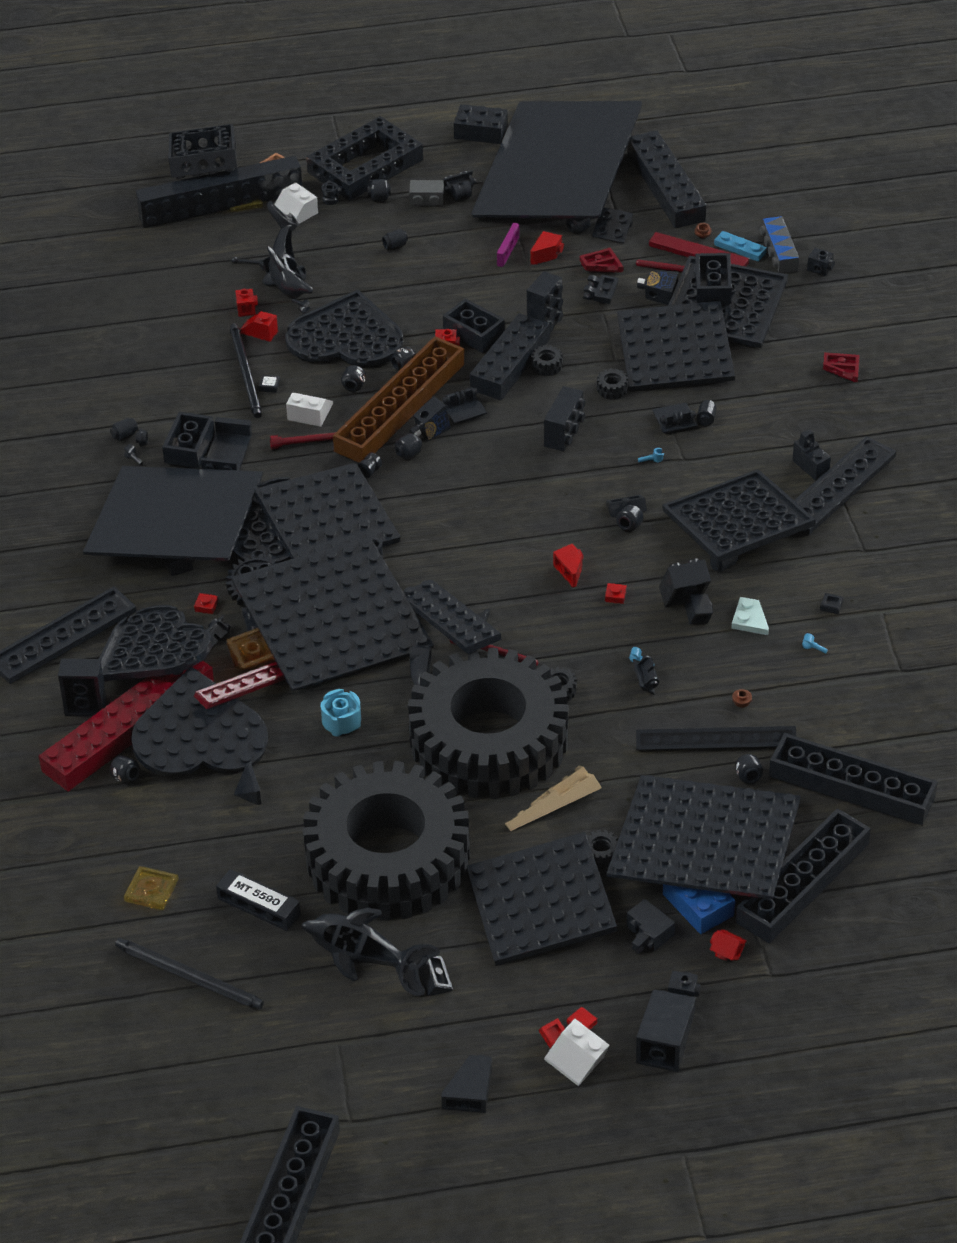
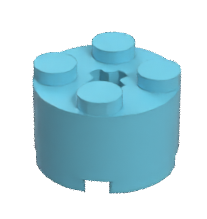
M336 689L328 692L323 697L324 700L321 702L322 724L333 736H341L360 728V699L354 692L350 691L348 693L344 692V689Z

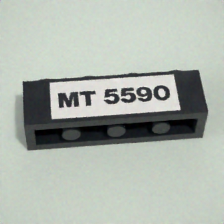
M230 869L216 885L217 898L285 931H288L301 915L300 901L296 898L287 896L275 888H270L260 881L248 878L240 872L237 873Z

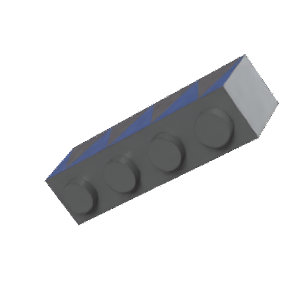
M783 216L763 219L760 233L761 236H764L765 246H768V253L772 257L773 267H776L778 273L798 271L799 256Z

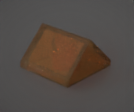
M258 628L226 640L235 668L245 670L274 659Z

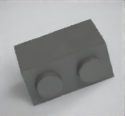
M410 180V206H443V180Z

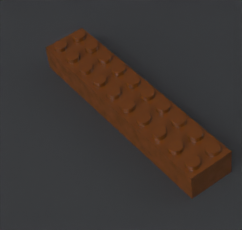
M434 336L333 435L334 452L356 462L364 460L365 456L369 453H376L464 365V348Z

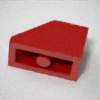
M543 231L530 251L531 264L535 265L556 259L564 248L562 236Z
M261 311L245 322L240 329V333L270 342L278 332L277 315Z
M570 544L553 552V566L574 588L577 586L581 574L584 557L580 549Z

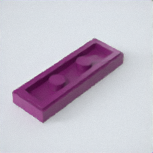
M517 223L512 224L497 252V266L499 267L505 265L520 237L519 224Z

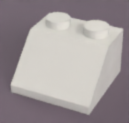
M297 183L283 189L274 204L287 215L289 212L292 213L298 223L318 213L317 197Z
M292 393L286 403L287 419L322 426L333 405V401Z
M574 1019L561 1033L544 1060L579 1086L604 1058L609 1044L578 1020Z

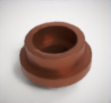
M706 223L698 224L695 228V235L700 238L710 236V226Z
M744 689L736 690L732 695V700L737 707L744 708L751 703L752 694Z

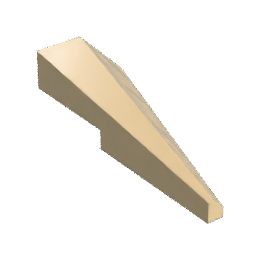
M578 766L573 774L562 778L561 782L531 803V807L525 811H520L517 814L518 816L506 822L505 825L512 831L602 787L593 774H589L583 766Z

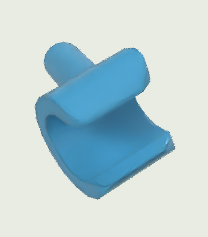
M655 448L652 455L640 457L638 462L648 460L661 462L664 456L662 449Z
M805 634L802 642L805 649L814 648L825 654L827 653L828 649L814 642L812 634Z
M638 647L632 648L629 656L630 661L633 662V659L640 661L643 657L641 656V649Z

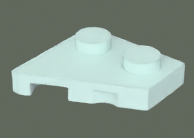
M740 597L732 621V629L768 635L769 627L759 600Z

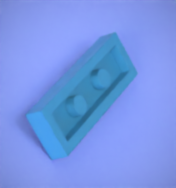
M724 231L714 240L715 246L755 261H759L767 253V247Z

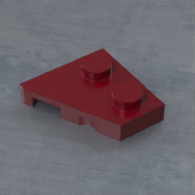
M611 248L579 256V261L586 271L623 272L624 266Z
M824 352L823 370L853 382H858L860 355Z

